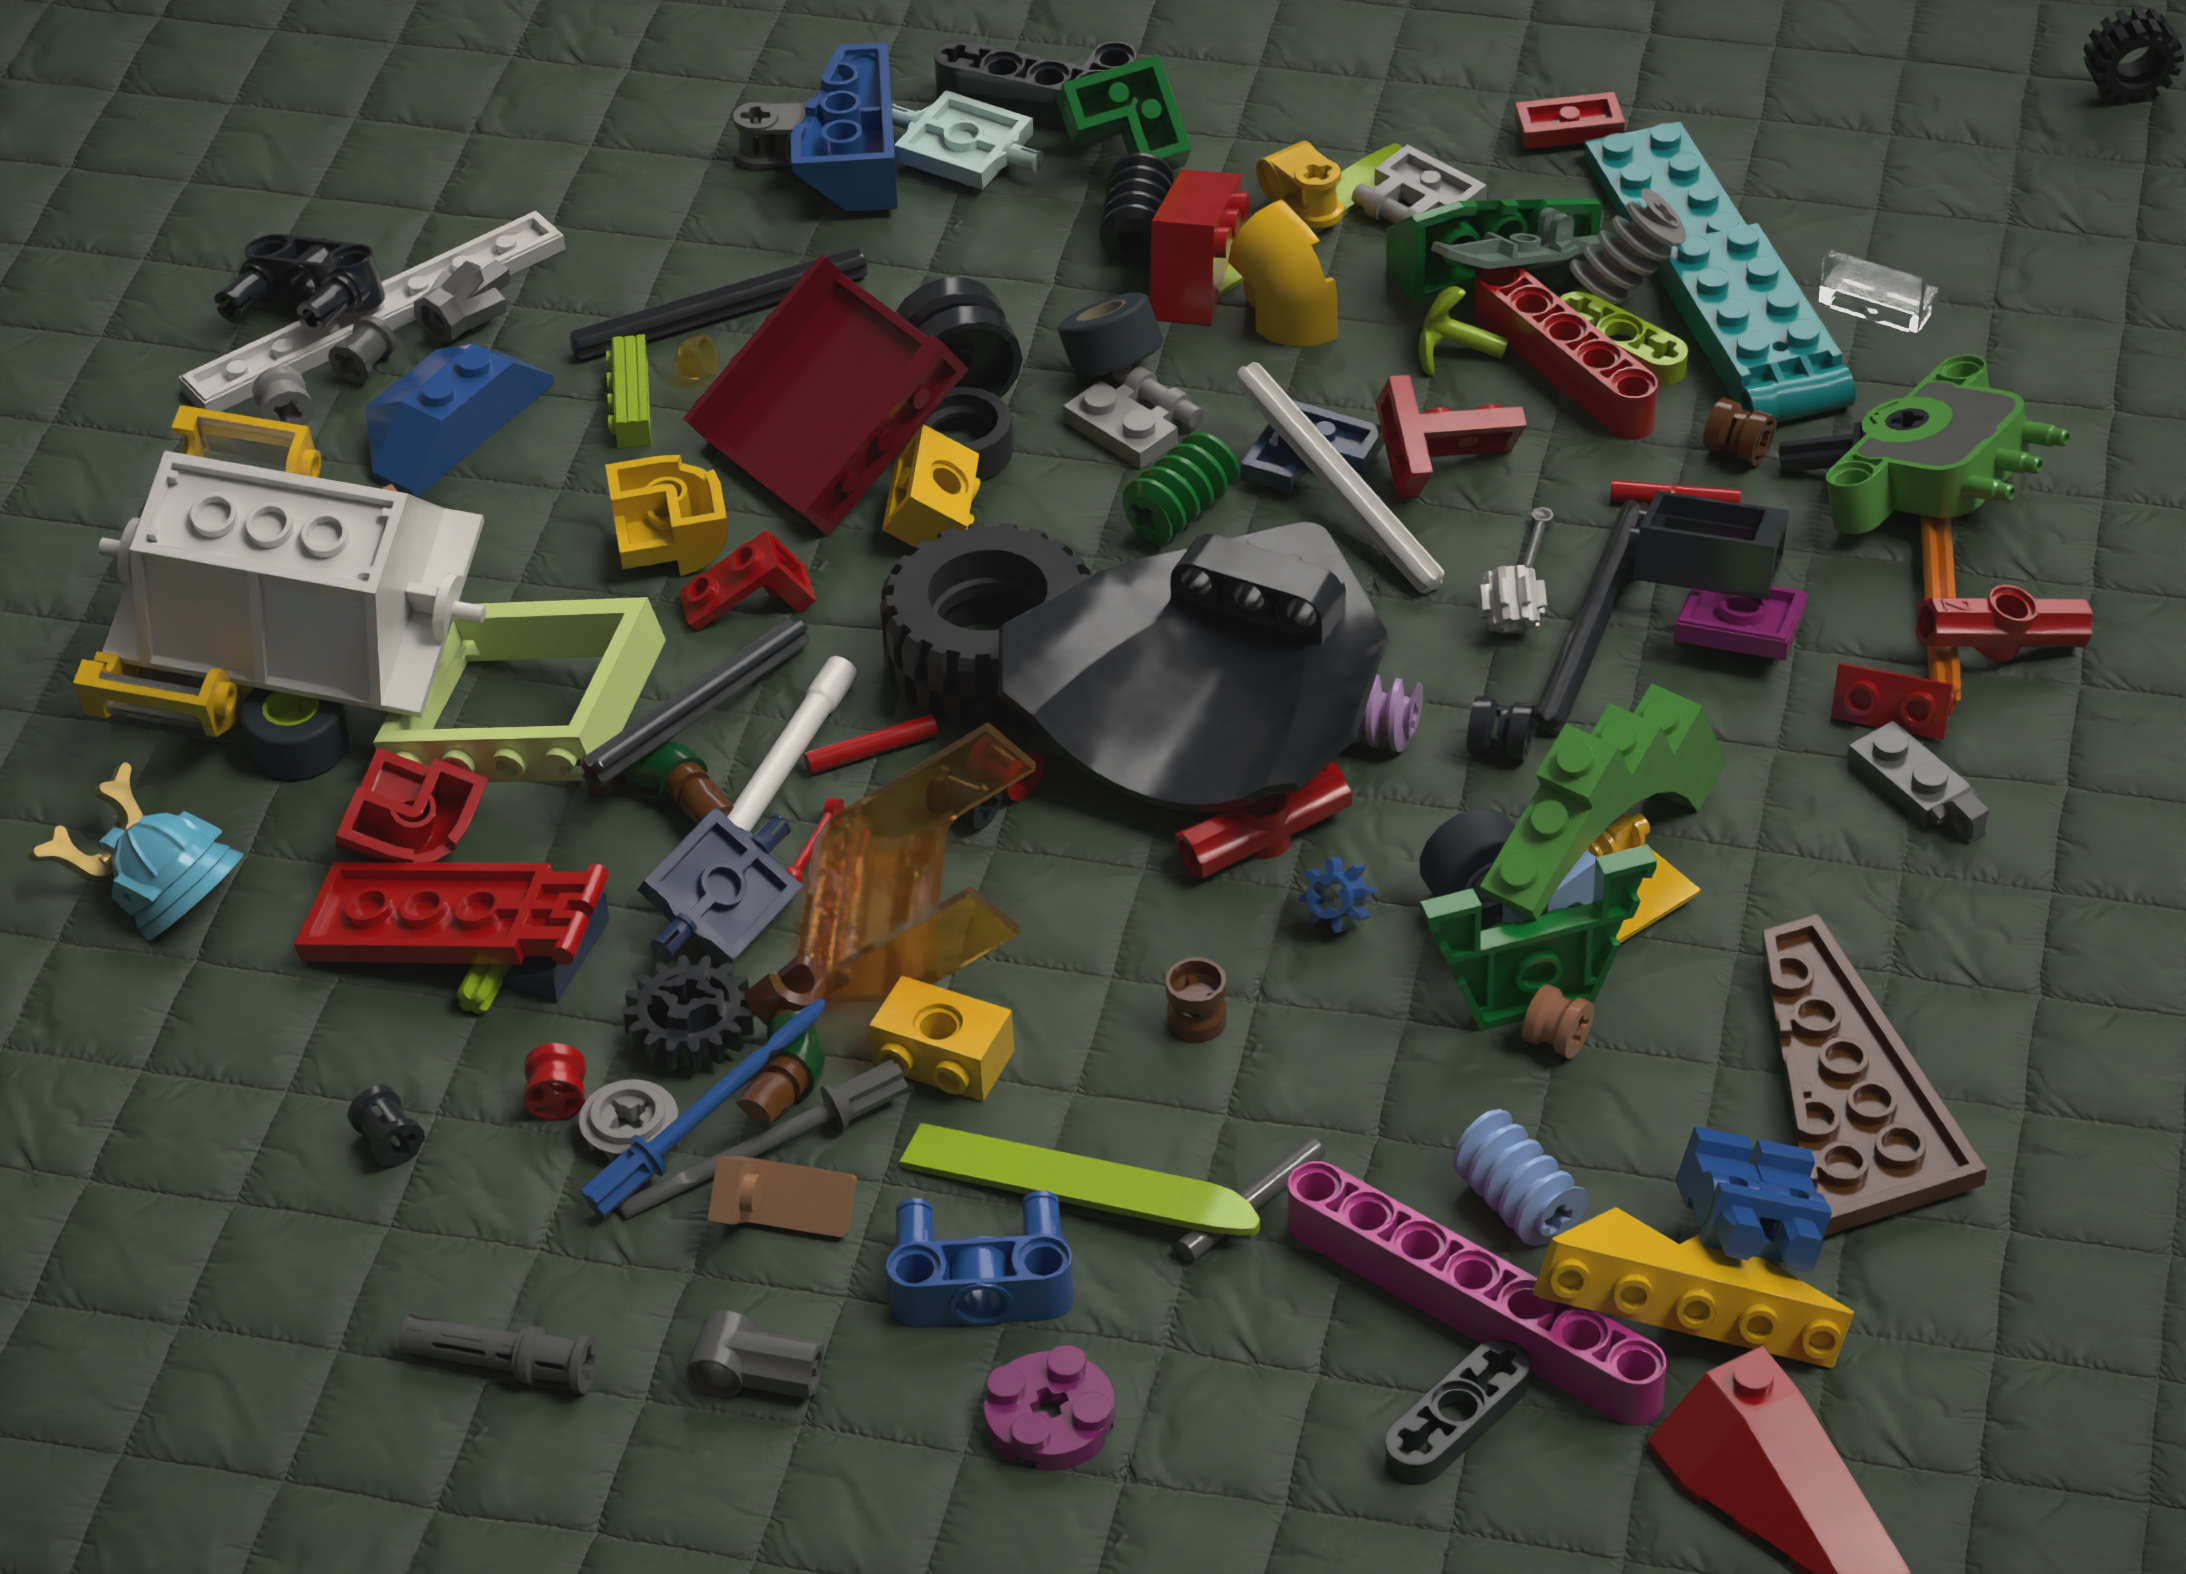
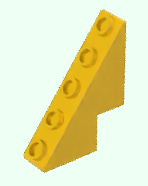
M1617 1207L1551 1238L1532 1293L1542 1299L1741 1347L1756 1349L1763 1346L1770 1354L1829 1368L1834 1367L1855 1313L1853 1310L1764 1258L1753 1256L1749 1260L1728 1257L1724 1250L1702 1246L1699 1235L1678 1244Z

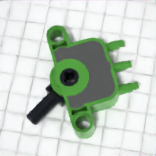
M1965 354L1954 356L1941 362L1905 398H1898L1879 404L1867 412L1862 422L1853 423V433L1781 442L1779 444V462L1782 470L1786 473L1830 468L1826 474L1833 527L1844 534H1860L1878 527L1894 510L1930 517L1950 518L1972 512L1985 500L2009 502L2014 498L2016 490L2012 484L2003 482L2013 472L2037 474L2042 470V459L2038 456L2029 455V443L2049 447L2053 445L2064 447L2069 443L2070 433L2066 429L2057 428L2055 425L2026 421L2023 398L2013 392L1989 388L1986 361L1982 357Z

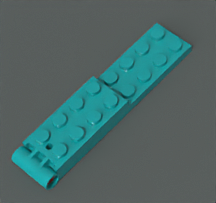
M1680 121L1662 123L1646 129L1622 134L1615 133L1603 138L1585 141L1584 159L1620 217L1629 222L1633 220L1626 208V205L1631 201L1638 203L1644 208L1647 206L1640 192L1645 188L1656 192L1666 200L1681 220L1686 232V240L1679 247H1672L1671 255L1665 261H1657V269L1654 272L1733 401L1740 403L1744 411L1752 413L1760 410L1774 415L1777 423L1854 405L1856 399L1854 380L1849 368L1842 364V353L1759 224L1747 225Z

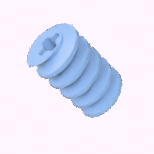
M1501 1109L1487 1111L1465 1130L1458 1141L1453 1155L1454 1169L1463 1180L1469 1182V1185L1477 1195L1484 1197V1200L1493 1211L1499 1213L1508 1227L1515 1229V1232L1524 1243L1532 1246L1549 1244L1551 1238L1575 1227L1589 1208V1195L1584 1188L1574 1187L1575 1181L1568 1172L1559 1171V1165L1552 1156L1543 1155L1544 1150L1536 1140L1528 1139V1133L1522 1125L1514 1124L1513 1118L1508 1111Z

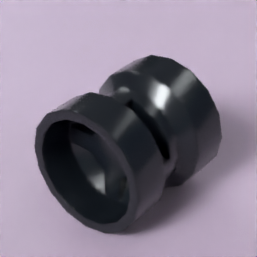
M1477 695L1474 699L1469 718L1467 751L1487 754L1491 750L1502 751L1507 758L1526 761L1534 731L1535 705L1515 702L1511 706L1499 705L1495 698Z

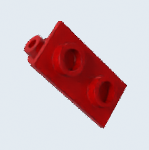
M1839 662L1830 718L1879 728L1894 721L1909 734L1944 740L1948 715L1952 716L1954 711L1956 693H1952L1953 684Z

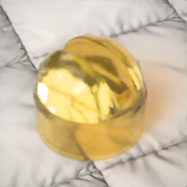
M699 334L679 344L675 356V366L680 374L689 379H702L719 371L721 363L720 354L715 342L708 335Z

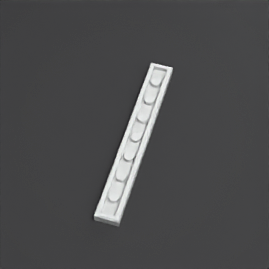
M533 211L383 281L382 286L385 292V300L374 309L361 313H341L328 323L326 328L320 333L308 331L302 326L300 321H297L179 376L181 392L197 408L221 412L253 397L252 387L255 379L268 368L289 366L302 374L329 361V350L336 343L345 342L353 334L354 323L362 316L370 315L377 317L385 322L392 331L416 320L413 302L429 291L442 271L453 274L465 261L478 264L483 269L494 260H497L507 266L510 275L565 250L564 235L537 211Z

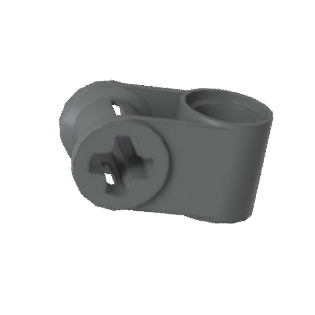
M751 102L735 109L733 124L738 129L739 144L736 145L734 150L736 162L741 167L752 170L792 167L791 132L796 124L801 125L805 117L807 102L778 104ZM754 117H758V124L753 123ZM754 148H759L758 155H755Z

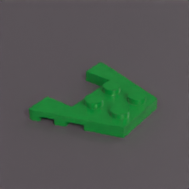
M1648 844L1595 857L1593 902L1570 909L1557 908L1540 916L1538 920L1530 918L1511 924L1498 923L1487 930L1481 931L1482 905L1473 888L1420 901V909L1480 1031L1523 1021L1533 997L1546 984L1559 988L1563 997L1569 1000L1583 998L1592 1003L1595 1002L1621 946L1616 938L1624 920L1634 917L1641 902L1637 895V890L1643 877L1652 878L1657 868V860Z

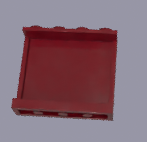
M821 253L809 269L800 276L798 282L778 306L767 315L762 325L741 350L731 358L729 364L705 393L696 400L694 406L684 416L683 420L709 444L829 537L968 371V368L944 343L932 334L929 337L841 273Z

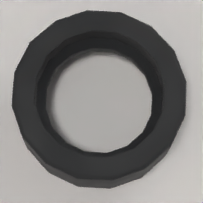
M955 387L923 423L939 433L960 427L977 428L989 433L977 441L961 444L979 454L976 478L980 479V481L998 474L1010 462L1014 448L1012 417L1008 405L993 393L980 388Z

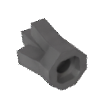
M494 260L483 269L478 264L465 261L453 274L442 271L429 291L413 302L414 316L425 334L442 345L453 341L466 330L505 314L507 297L500 290L510 283L509 268L497 260Z

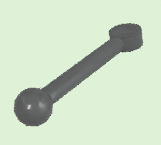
M1540 507L1532 511L1531 524L1534 528L1522 563L1527 568L1533 567L1544 530L1549 529L1553 525L1554 513L1549 508Z

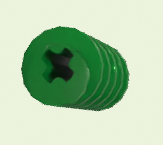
M1194 432L1186 436L1179 445L1171 448L1166 456L1158 459L1153 467L1142 472L1138 479L1126 486L1122 498L1125 516L1132 528L1142 539L1152 545H1165L1171 540L1173 534H1177L1185 528L1186 523L1197 519L1200 511L1210 508L1214 500L1223 497L1228 486H1236L1239 480V466L1234 454L1224 442L1208 433Z

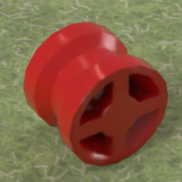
M551 1043L534 1048L526 1056L524 1063V1074L527 1081L523 1091L525 1108L532 1115L550 1121L566 1120L576 1116L585 1103L586 1092L582 1083L586 1075L584 1056L577 1049L566 1044Z

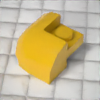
M1282 199L1256 212L1240 228L1231 244L1228 263L1244 278V294L1249 304L1256 310L1257 333L1271 342L1285 346L1310 347L1337 339L1336 281L1331 277L1325 279L1321 264L1313 250L1319 246L1320 240L1310 227Z
M661 455L605 465L622 569L651 566L657 563L678 560L680 576L701 570L718 557L727 543L728 522L721 483L714 469L707 472L700 467L682 463L681 455Z

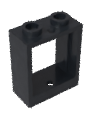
M1656 491L1649 508H1640L1637 524L1631 527L1629 534L1627 559L1636 560L1634 580L1769 600L1783 562L1789 510Z

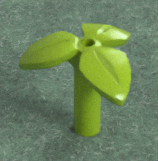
M1456 286L1446 288L1438 294L1424 321L1418 350L1422 369L1430 376H1435L1433 349L1439 340L1447 339L1499 359L1502 358L1508 343L1507 338L1450 318L1448 311L1466 294L1463 289Z

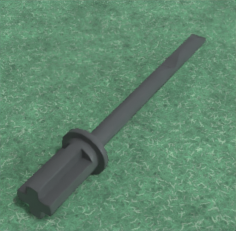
M891 1059L833 1088L829 1084H825L820 1089L824 1103L628 1197L619 1205V1208L625 1219H628L714 1177L717 1157L738 1155L753 1158L831 1119L841 1131L849 1128L850 1120L909 1092V1087L903 1078V1071L898 1063L894 1064Z

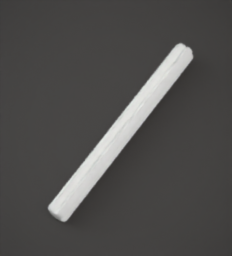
M1252 362L1246 367L1242 366L1237 371L1238 377L1235 381L1236 386L1418 592L1427 594L1433 589L1437 590L1442 585V578L1445 575L1440 565L1267 371L1257 362Z

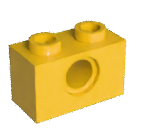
M923 424L895 457L882 530L915 546L924 539L930 542L937 539L939 532L953 527L956 532L968 529L969 524L974 522V515L970 514L971 502L980 486V479L976 478L979 454Z
M902 975L869 1024L873 1067H877L892 1059L894 1064L898 1063L904 1077L938 1087L950 1094H960L984 1102L1015 1052L1012 1010Z

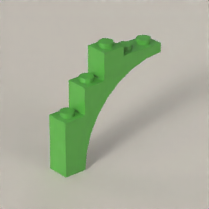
M1651 683L1634 713L1609 703L1591 734L1565 724L1536 773L1540 782L1537 791L1480 885L1484 896L1538 920L1561 882L1586 849L1614 820L1634 804L1654 794H1658L1698 812L1726 765L1704 707Z

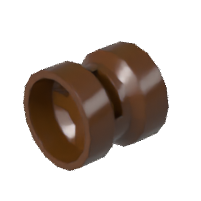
M1723 397L1718 400L1709 414L1703 433V445L1705 448L1720 454L1731 451L1736 453L1738 460L1758 466L1765 459L1774 440L1777 424L1776 417L1760 410L1752 413L1744 411L1740 403Z
M1202 957L1183 959L1171 966L1166 974V998L1168 999L1167 1027L1171 1034L1182 1041L1204 1043L1213 1040L1223 1032L1227 1025L1226 1002L1224 1001L1226 997V974L1222 967L1214 961Z

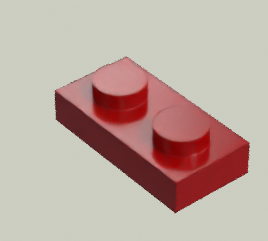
M1615 92L1515 102L1514 119L1524 149H1547L1558 145L1585 143V141L1603 138L1610 134H1622L1625 131V121Z

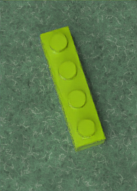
M645 334L636 335V337L633 335L623 338L622 336L613 337L612 351H606L608 371H613L607 372L608 392H614L607 394L609 414L614 413V415H608L609 434L616 435L618 448L651 446L648 357Z

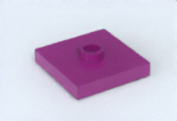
M1773 586L1769 600L1690 589L1675 622L1673 641L1786 661L1806 612L1808 593L1802 590Z

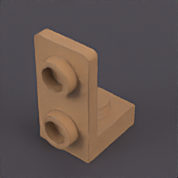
M738 1155L717 1157L708 1220L727 1224L751 1222L845 1237L850 1231L857 1178L855 1175Z

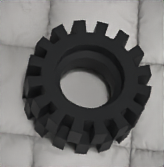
M2139 6L2132 7L2130 16H2127L2124 9L2115 12L2118 19L2112 23L2108 17L2100 22L2103 30L2100 32L2093 29L2089 34L2092 43H2085L2083 49L2086 54L2083 57L2084 63L2100 93H2103L2105 98L2111 102L2116 98L2118 104L2126 105L2129 97L2132 98L2135 104L2143 103V94L2149 93L2152 99L2160 95L2157 87L2162 85L2168 89L2173 84L2169 75L2179 76L2182 70L2179 62H2184V53L2181 50L2183 47L2167 18L2163 14L2159 15L2152 8H2148L2146 13H2144L2142 7ZM2149 47L2138 59L2130 63L2119 64L2130 52L2139 48Z

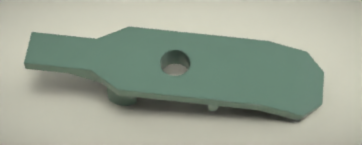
M1547 207L1539 214L1537 233L1512 234L1509 236V240L1495 233L1486 232L1481 241L1458 245H1449L1436 241L1433 242L1431 250L1465 264L1484 269H1494L1567 260L1578 253H1584L1583 249L1587 245H1592L1600 251H1603L1604 248L1599 242L1597 235L1573 237V218Z

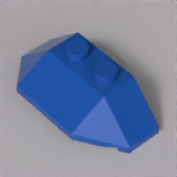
M475 344L436 349L365 406L374 480L385 486L392 484L398 492L418 497L554 385V375L514 356Z

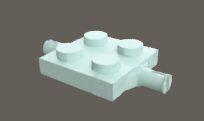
M945 91L932 105L918 111L892 104L893 126L907 130L894 145L896 162L982 190L1007 165L1014 164L1037 172L1043 164L1044 154L1042 151L1023 146L1033 135V118L949 91Z

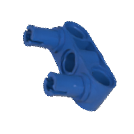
M1035 1191L1025 1195L1022 1201L1023 1236H974L965 1239L934 1241L932 1206L928 1201L911 1198L898 1203L896 1206V1246L891 1250V1254L887 1257L886 1262L889 1307L892 1316L898 1323L907 1327L926 1328L959 1325L984 1327L997 1323L1043 1321L1059 1318L1067 1313L1072 1307L1075 1297L1073 1258L1070 1246L1067 1244L1066 1239L1061 1236L1058 1197L1049 1191Z

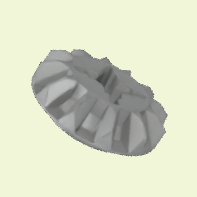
M621 1080L601 1087L585 1101L579 1114L580 1133L586 1139L590 1152L604 1151L609 1160L613 1162L631 1146L629 1139L635 1134L642 1137L648 1143L679 1117L678 1109L672 1095L663 1087L644 1080ZM618 1116L621 1119L625 1118L629 1122H635L640 1119L641 1128L634 1129L629 1125L619 1128Z

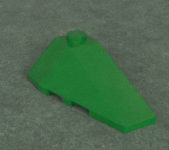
M1597 198L1456 201L1412 215L1388 227L1386 237V270L1414 304L1436 298L1440 292L1452 286L1461 289L1474 286L1475 270L1477 266L1465 264L1432 251L1433 242L1458 245L1481 241L1486 232L1495 233L1509 240V236L1512 234L1537 233L1539 214L1547 207L1573 218V237L1597 235L1600 232L1601 203ZM1542 263L1526 264L1519 266H1521L1523 269H1527Z

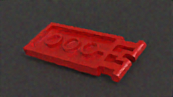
M333 862L294 946L300 960L304 962L521 964L524 956H551L555 962L569 965L574 961L589 925L588 917L592 916L608 880L609 872L604 866L599 864L588 865L585 872H553L550 863Z

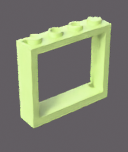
M648 597L477 604L486 607L483 623L453 618L422 718L389 712L373 742L376 749L377 747L429 767L433 758L485 776L489 778L488 783L584 780L582 777L584 770L581 766H575L577 760H582L584 756L623 730L666 641ZM603 657L569 726L433 729L468 661Z

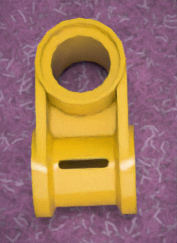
M1305 140L1300 141L1257 161L1256 176L1264 194L1274 202L1282 199L1309 227L1326 228L1335 225L1342 219L1343 205L1337 199L1336 185L1341 180L1340 167L1337 163L1319 153L1309 142Z

